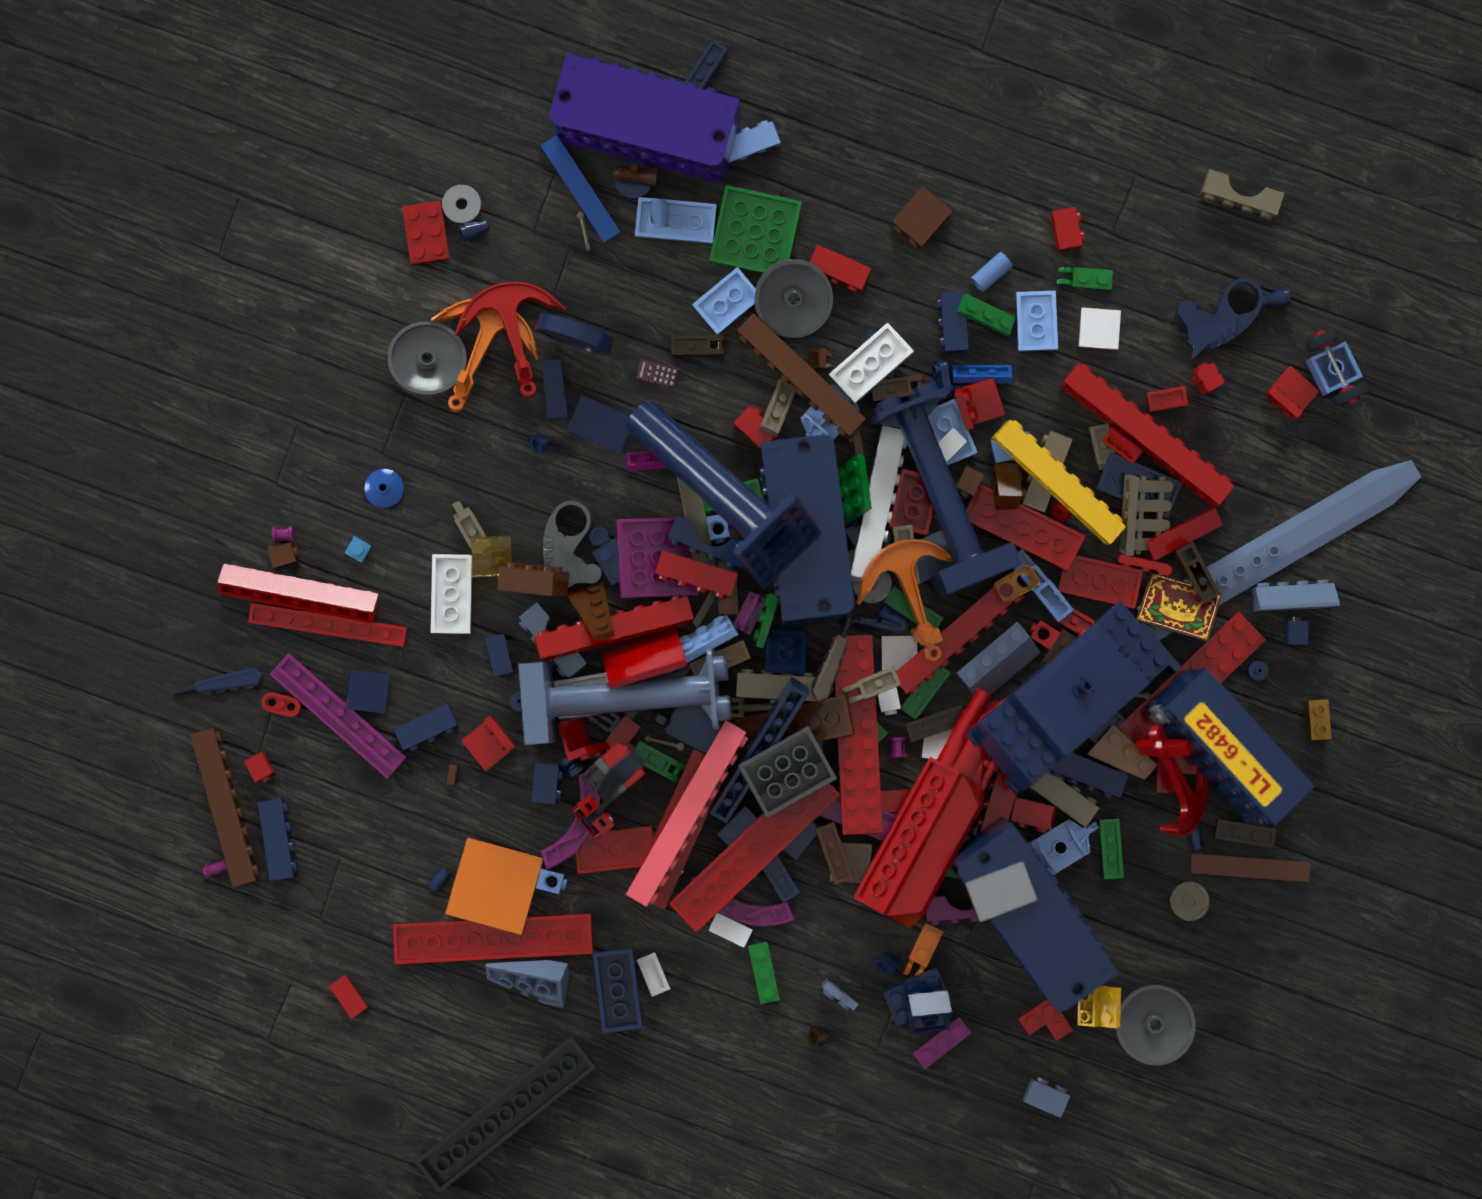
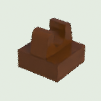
M825 348L810 350L809 366L813 370L830 368L831 364L826 363V357L832 356V353L828 352Z

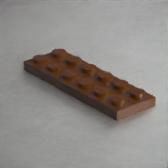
M841 695L802 704L778 742L807 726L816 742L855 734L848 696ZM769 712L735 719L736 727L747 732L746 737L748 740L744 747L741 748L742 754Z

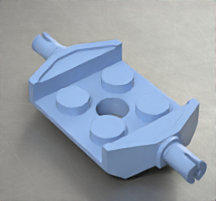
M830 385L858 412L860 411L857 403L854 404L840 387ZM812 407L800 418L806 431V437L828 435L834 440L839 434L836 430L838 427L834 423L830 425L822 417L824 414L819 409L815 411Z
M1067 819L1030 843L1036 849L1037 855L1048 866V872L1050 871L1054 875L1090 853L1088 836L1099 829V826H1095L1097 823L1094 821L1086 828H1082L1072 820ZM1059 842H1063L1066 845L1065 852L1061 854L1055 850V846Z

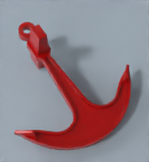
M524 282L499 283L484 289L468 303L460 317L454 335L458 336L468 327L478 313L484 310L497 312L502 318L517 361L514 369L517 380L521 383V394L525 398H532L536 394V386L531 382L533 374L530 362L526 360L523 354L517 309L520 304L528 300L537 301L547 307L565 312L567 308L554 296L538 286ZM526 388L532 389L530 392L525 391Z
M1153 725L1150 729L1151 739L1138 740L1135 746L1139 755L1160 757V759L1164 760L1181 805L1178 821L1161 827L1160 831L1171 836H1186L1198 826L1204 814L1209 793V780H1205L1199 772L1201 770L1198 768L1196 787L1192 791L1174 758L1178 756H1191L1193 749L1190 742L1187 740L1168 739V737H1164L1165 730L1162 725Z

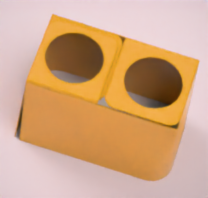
M1027 565L996 581L994 587L1002 602L1005 603L1036 587L1039 584V579L1033 568ZM1020 574H1027L1030 577L1031 582L1028 587L1022 588L1017 584V577ZM1004 583H1008L1013 587V593L1009 597H1004L999 592L1000 586Z

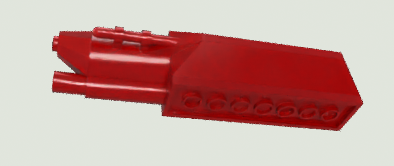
M977 688L967 709L964 708L937 760L929 757L924 769L918 775L853 897L909 929L926 913L982 809L987 784L993 773L997 772L999 768L980 744L975 747L969 738L965 736L971 727L1000 703V701H995L987 705L991 695Z

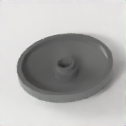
M787 259L775 263L762 274L755 289L754 301L760 320L775 334L788 338H799L810 335L826 322L833 305V292L828 278L816 265L801 259Z
M422 321L406 326L396 334L388 350V368L393 380L404 391L419 397H436L449 392L455 387L461 370L466 369V350L460 337L455 336V332L449 327L437 322Z
M1146 985L1132 991L1122 1001L1120 1028H1115L1122 1048L1132 1058L1148 1065H1164L1177 1060L1189 1049L1194 1039L1196 1022L1190 1004L1180 993L1163 985Z

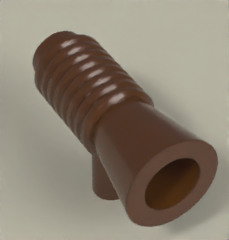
M635 163L631 164L630 167L619 165V167L614 168V179L624 182H642L657 186L658 167L640 168Z

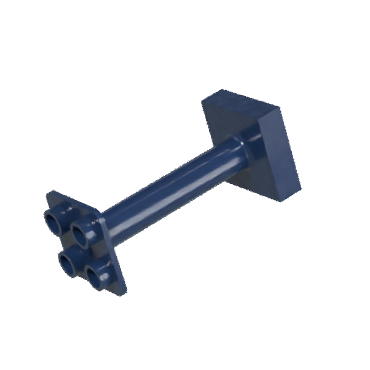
M932 381L913 390L914 393L908 396L909 402L902 404L899 395L876 404L877 408L872 410L874 417L868 426L869 429L881 425L901 427L955 561V565L938 571L929 578L935 596L939 600L1010 572L1022 565L1013 542L986 553L981 549L928 418L935 406L948 395L950 390L949 387L938 389L936 381Z

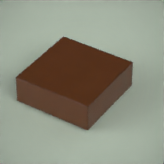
M449 764L447 784L455 785L457 783L458 765Z

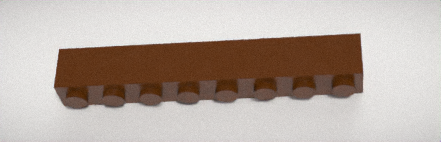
M754 313L737 329L740 341L746 346L749 343L754 348L752 352L761 359L763 356L768 361L766 365L772 371L778 370L782 374L780 378L787 385L791 383L795 386L794 391L801 398L805 396L810 401L808 404L815 411L819 409L824 414L822 417L830 425L834 423L838 427L836 430L844 438L848 436L852 439L867 423L863 415Z
M217 728L190 734L232 887L259 880L260 869L258 864H254L253 856H255L254 848L252 845H249L247 839L250 837L249 830L242 821L244 812L237 803L239 794L237 789L233 788V773L231 769H228L226 763L228 755L221 746V742H223L222 734L220 731H217Z

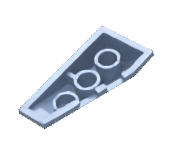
M551 960L486 964L487 980L508 989L512 987L522 991V995H533L540 998L539 1002L543 1004L564 1007L569 983L568 964Z

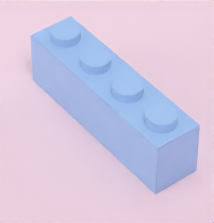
M762 121L755 128L749 129L747 127L738 131L739 134L736 135L729 163L738 159L744 160L749 155L757 152H765L767 148L775 145L777 147L781 146L773 121Z

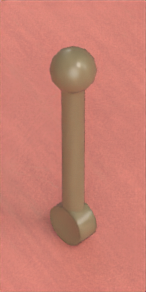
M580 211L577 216L580 218L586 250L591 251L584 222L585 213Z
M650 735L644 737V741L647 743L655 742L676 747L680 751L684 749L683 743L667 742L651 738Z

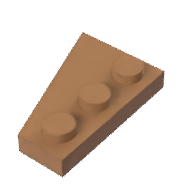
M1114 725L1107 730L1086 754L1143 780L1157 766L1148 756L1139 755L1135 744Z

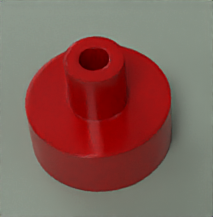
M1060 502L1054 504L1050 509L1052 517L1057 522H1065L1071 516V512Z

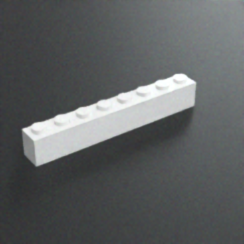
M883 425L880 431L869 483L872 509L862 516L851 568V580L861 582L867 565L882 550V542L887 540L888 530H885L886 523L891 521L892 512L889 511L890 504L894 505L896 493H893L894 485L898 486L900 474H897L898 467L902 468L904 456L901 455L902 448L906 449L907 445L901 429Z

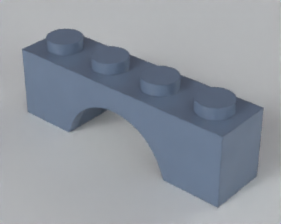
M537 602L519 616L521 619L519 624L526 632L529 630L534 635L531 639L535 643L534 637L538 632L547 630V625L551 618ZM579 653L549 660L550 662L555 661L559 666L556 668L563 678L567 676L569 679L587 665V662Z

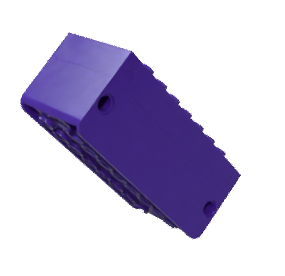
M566 53L550 110V119L559 139L563 142L630 160L641 161L645 164L713 182H720L727 174L732 149L742 120L740 99L719 94L715 89L706 88L704 90L698 88L699 86L693 83L685 85L679 83V80L674 78L666 80L660 78V75L655 73L647 75L641 73V70L636 68H629L628 70L622 68L617 63H610L609 65L603 63L598 58L592 57L590 60Z

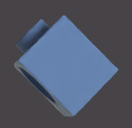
M720 515L706 517L710 540L715 541V544L727 542L726 539L730 538L727 522ZM717 524L724 527V532L720 535L713 532V527Z
M541 868L536 888L560 894L561 890H565L567 879H564L565 874ZM549 876L557 878V886L550 887L547 884Z

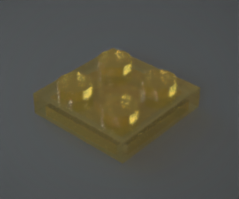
M510 535L471 538L473 578L498 576L499 566H506L507 563H512Z

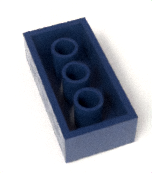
M634 948L594 952L593 959L602 1033L642 1028L643 1022Z

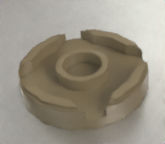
M1192 881L1182 882L1171 892L1169 899L1170 907L1173 913L1180 919L1186 921L1198 920L1208 911L1209 895L1200 884Z

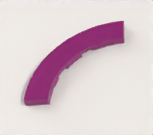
M584 773L577 775L580 785V801L590 795L600 802V796L583 777ZM577 817L568 832L560 840L541 850L547 870L570 858L589 837L590 832Z
M732 898L718 911L731 920L752 926H775L795 920L787 901L772 906H755Z

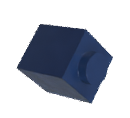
M1291 617V621H1285V645H1308V621H1303V617Z

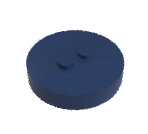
M546 313L539 314L534 328L535 331L550 339L598 355L609 356L614 343V339L599 330L568 318Z

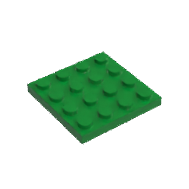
M726 185L709 262L763 274L775 263L790 259L802 201Z

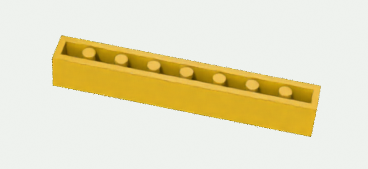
M1016 420L1006 421L991 439L1105 545L1111 544L1126 527L1122 523L1123 519L1117 514L1113 515L1108 510L1109 506L1101 500L1098 501L1091 489L1088 487L1084 488L1077 476L1074 474L1070 475L1065 470L1066 466L1058 460L1055 461L1051 457L1052 454L1045 447L1041 448L1036 443L1037 439L1031 434L1027 435L1022 430L1023 427Z

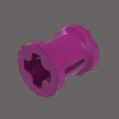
M273 526V543L277 544V542L284 541L294 543L293 526H289V528Z
M906 737L889 738V741H891L890 757H907L905 753Z

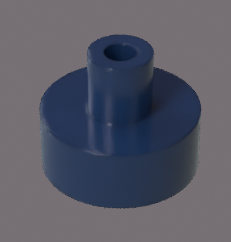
M541 433L530 437V446L534 453L541 454L547 451L548 444H550L549 437H545Z
M1262 661L1252 662L1247 670L1249 677L1255 681L1265 679L1269 671L1267 665Z
M516 692L510 698V705L515 711L522 712V702L518 703V700H521V692Z

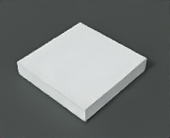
M1081 308L1078 347L1118 350L1121 310Z

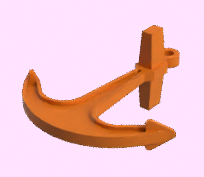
M472 299L460 301L445 308L432 317L431 322L460 317ZM484 310L475 317L480 323V331L466 371L461 370L453 389L455 395L451 396L448 400L449 409L453 412H460L464 408V404H466L474 385L472 378L494 337L499 332L506 330L502 318L495 311ZM517 313L521 341L535 360H538L531 329L523 317ZM457 401L460 404L458 406H454L453 403Z
M908 539L892 543L880 550L867 565L860 583L857 604H861L870 592L878 575L884 571L895 573L918 624L917 627L910 629L914 642H918L926 647L924 656L927 660L937 661L941 657V650L938 646H935V643H939L943 639L939 628L933 627L926 620L914 574V566L916 561L924 555L955 563L954 558L937 544L925 540ZM932 650L935 651V654H934L933 657H932L931 654H930Z

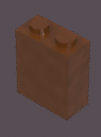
M922 186L892 220V229L899 236L903 234L913 248L916 249L918 247L921 250L950 217L952 210Z

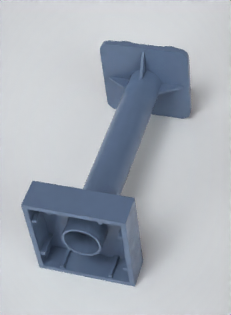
M707 648V659L698 676L640 680L614 689H610L608 683L554 688L552 664L544 662L519 664L525 745L558 743L556 717L701 705L712 720L713 729H721L722 721L732 720L730 696H720L719 681L729 680L727 657L716 656V650L713 648Z

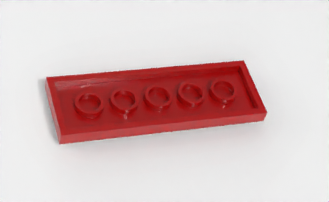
M979 484L966 509L972 525L1009 543L1013 542L1015 546L1067 572L1086 537L1022 504H1019L1018 507H995L993 490L982 484Z

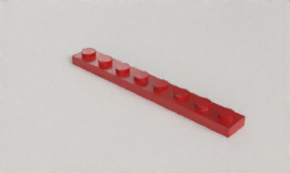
M251 603L248 623L401 647H405L408 629L407 627L375 622L371 624L330 615Z

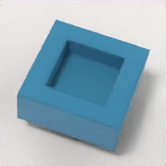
M354 536L345 554L363 563L372 546Z

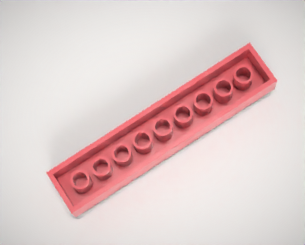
M728 721L724 722L627 891V896L646 907L649 903L654 904L659 895L656 892L659 886L663 887L669 878L667 875L669 868L673 870L679 860L676 857L679 851L684 852L689 843L686 840L688 835H693L699 826L696 821L699 816L703 818L709 808L706 806L708 800H713L719 791L716 786L719 781L721 783L724 782L729 773L726 771L729 764L733 766L739 756L735 753L739 747L743 748L748 740L746 737L747 732Z

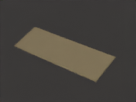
M714 591L709 593L693 621L697 629L716 598Z

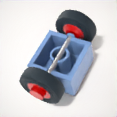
M1337 328L1327 332L1322 330L1314 334V338L1305 343L1308 352L1324 349L1322 353L1306 361L1322 396L1339 388L1343 389L1332 398L1335 407L1345 403L1351 405L1359 401L1358 397L1368 392L1364 383L1349 386L1350 383L1363 376L1346 341L1332 348L1328 347L1332 345L1333 341L1341 337Z

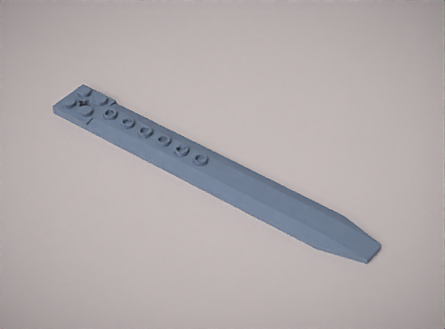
M1412 460L1366 474L1207 566L1216 586L1223 593L1219 605L1392 506L1421 478ZM1140 606L1135 608L1137 612H1139ZM1145 623L1158 640L1174 632Z

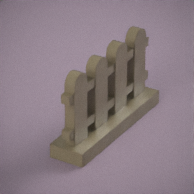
M1125 474L1122 523L1126 527L1120 534V553L1126 556H1134V553L1141 554V551H1148L1145 542L1152 538H1142V531H1155L1156 537L1161 534V531H1167L1170 528V522L1162 519L1163 512H1168L1172 507L1171 502L1164 499V492H1170L1173 489V483L1165 480V476H1159V480H1146V476H1140L1139 480L1137 476ZM1145 492H1158L1157 499H1145ZM1144 512H1156V519L1143 518Z

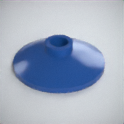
M389 469L374 471L369 475L365 483L367 499L373 505L380 508H389L396 505L404 493V484L401 477ZM382 484L387 486L385 491L380 490Z

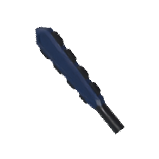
M247 666L241 668L240 671L230 670L225 675L218 673L214 674L213 678L206 676L202 677L195 684L176 687L173 689L174 695L191 692L208 695L212 694L213 691L222 693L226 689L237 691L241 687L251 689L255 685H259L264 674L255 667Z

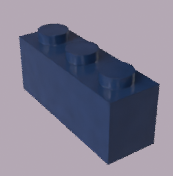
M964 291L941 292L940 298L936 299L937 310H941V317L938 318V329H942L943 336L939 337L940 349L944 350V354L962 353L969 350L967 320L965 316L957 313L962 296L965 294Z
M445 704L394 728V731L402 749H408L409 752L420 748L419 744L424 741L429 744L437 740V735L441 733L448 735L456 731L455 727L459 726L450 704Z

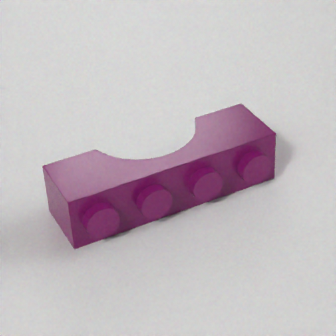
M943 895L934 896L925 913V921H930V925L942 924V920H950V923H961L962 919L969 918L970 922L979 921L974 906L968 909H956L948 903Z

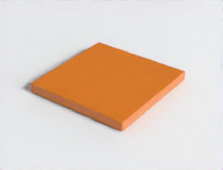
M467 838L445 914L522 935L543 864V858Z

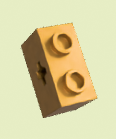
M1328 699L1304 701L1307 740L1332 739Z

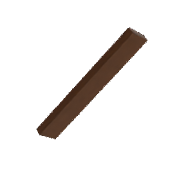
M1191 853L1190 873L1309 882L1310 862Z

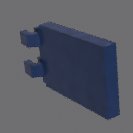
M700 706L675 707L670 719L660 714L657 715L655 721L666 726L664 730L667 731L668 735L707 754L720 729H713L712 720Z

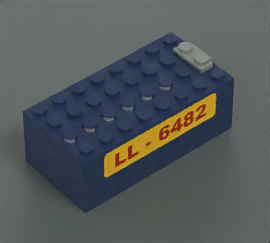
M1207 668L1182 671L1144 708L1148 712L1146 714L1153 723L1163 726L1166 737L1170 736L1171 739L1187 740L1190 742L1193 752L1191 756L1186 757L1188 762L1193 766L1196 765L1201 770L1199 772L1205 780H1210L1214 784L1213 789L1218 794L1225 796L1227 799L1226 803L1240 813L1239 817L1246 824L1276 826L1315 787Z

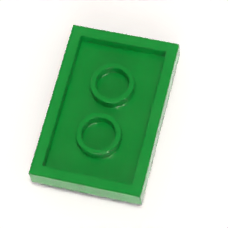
M862 454L855 455L837 468L844 524L851 523L872 509L865 456Z

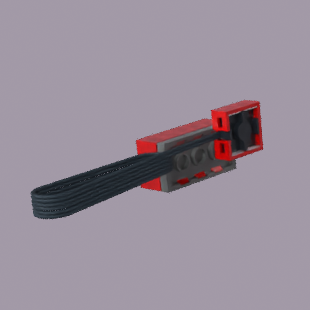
M620 743L616 744L599 758L583 774V777L602 798L603 803L600 804L594 796L588 795L571 810L596 841L614 826L612 823L614 821L608 812L603 813L604 809L645 774L642 770H644L643 765L646 761H644L640 754H637L636 749L630 751L625 745Z

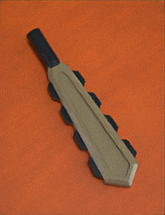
M851 617L844 619L839 634L830 642L828 646L830 650L825 653L824 663L820 665L817 671L818 676L812 682L811 692L816 701L827 699L832 694L834 688L832 684L837 678V669L841 666V657L846 651V635L853 620Z

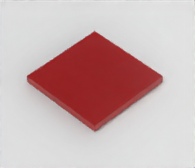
M676 627L601 649L610 689L687 666Z

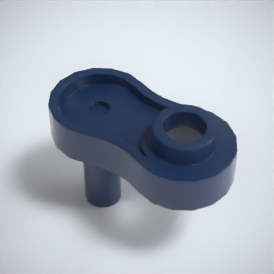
M945 360L936 361L932 366V374L936 377L938 389L949 387L950 392L944 399H950L952 392H955L957 388L967 386V383L951 385L949 368Z

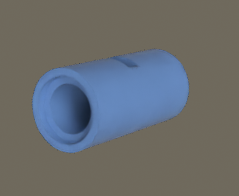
M999 252L971 277V280L980 291L984 292L1011 269L1013 265L1002 252Z

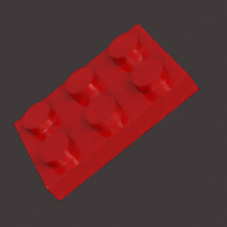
M441 200L402 206L411 265L450 259Z

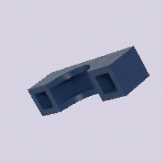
M678 515L675 517L667 537L671 539V544L681 547L683 544L689 547L688 551L697 555L700 552L707 554L706 558L714 562H718L719 559L726 562L724 566L736 570V567H742L743 563L733 552L740 541L731 538L722 546H709L698 537L695 522Z

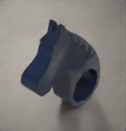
M1240 278L1229 283L1222 292L1214 314L1198 310L1195 303L1190 300H1185L1177 306L1176 315L1187 331V340L1185 342L1192 348L1191 359L1195 358L1201 351L1216 348L1237 337L1254 321L1263 303L1262 289L1255 281ZM1236 284H1246L1256 294L1255 307L1249 313L1238 315L1233 312L1229 305L1228 293Z

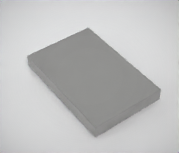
M1022 861L965 883L980 922L1037 900Z

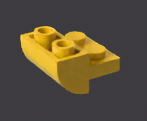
M1101 985L1078 1002V1025L1120 1028L1121 988Z

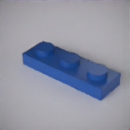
M952 365L953 383H976L990 378H994L995 383L998 384L1012 383L1011 365Z

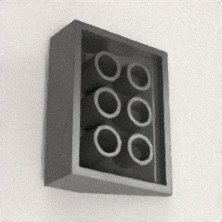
M808 726L738 765L757 803L767 818L837 779Z

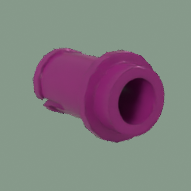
M225 859L211 865L206 864V867L202 868L206 879H213V876L228 871Z

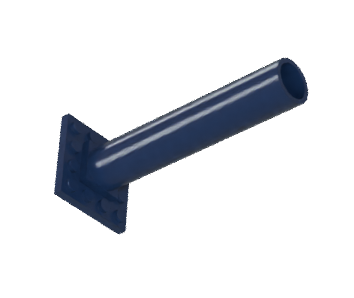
M647 401L641 404L630 415L627 424L629 432L744 538L743 541L738 543L733 552L763 589L822 533L795 495L791 493L773 510L655 402Z

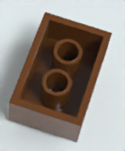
M507 563L506 566H499L497 590L547 596L568 595L570 572L563 571V567L557 566L545 567V565Z

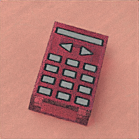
M640 359L636 379L674 388L679 369Z

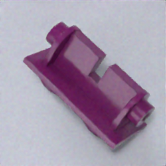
M750 591L733 626L750 635L761 610L765 606L763 603L764 598Z

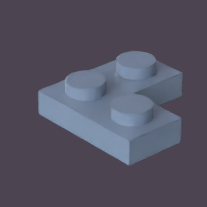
M827 978L822 983L823 993L832 1000L834 998L840 1000L839 1004L846 1010H849V1008L855 1010L858 1006L857 1001Z

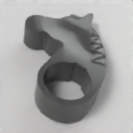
M566 501L555 508L549 517L543 537L545 567H563V571L570 572L568 590L577 583H597L603 577V570L600 566L595 564L587 565L582 558L576 555V550L589 534L593 525V517L590 510L584 504L576 501ZM575 505L580 507L585 512L587 518L584 530L576 536H564L558 526L560 512L568 506Z

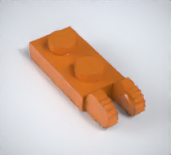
M927 923L924 924L909 955V961L903 974L908 975L914 962L920 964L915 976L923 973L943 934L942 930Z

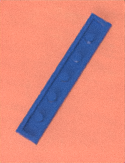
M556 135L540 145L604 244L621 233L559 137Z

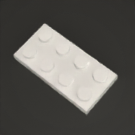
M887 323L836 367L829 376L856 404L909 358L914 351Z
M432 554L431 633L471 634L472 555Z

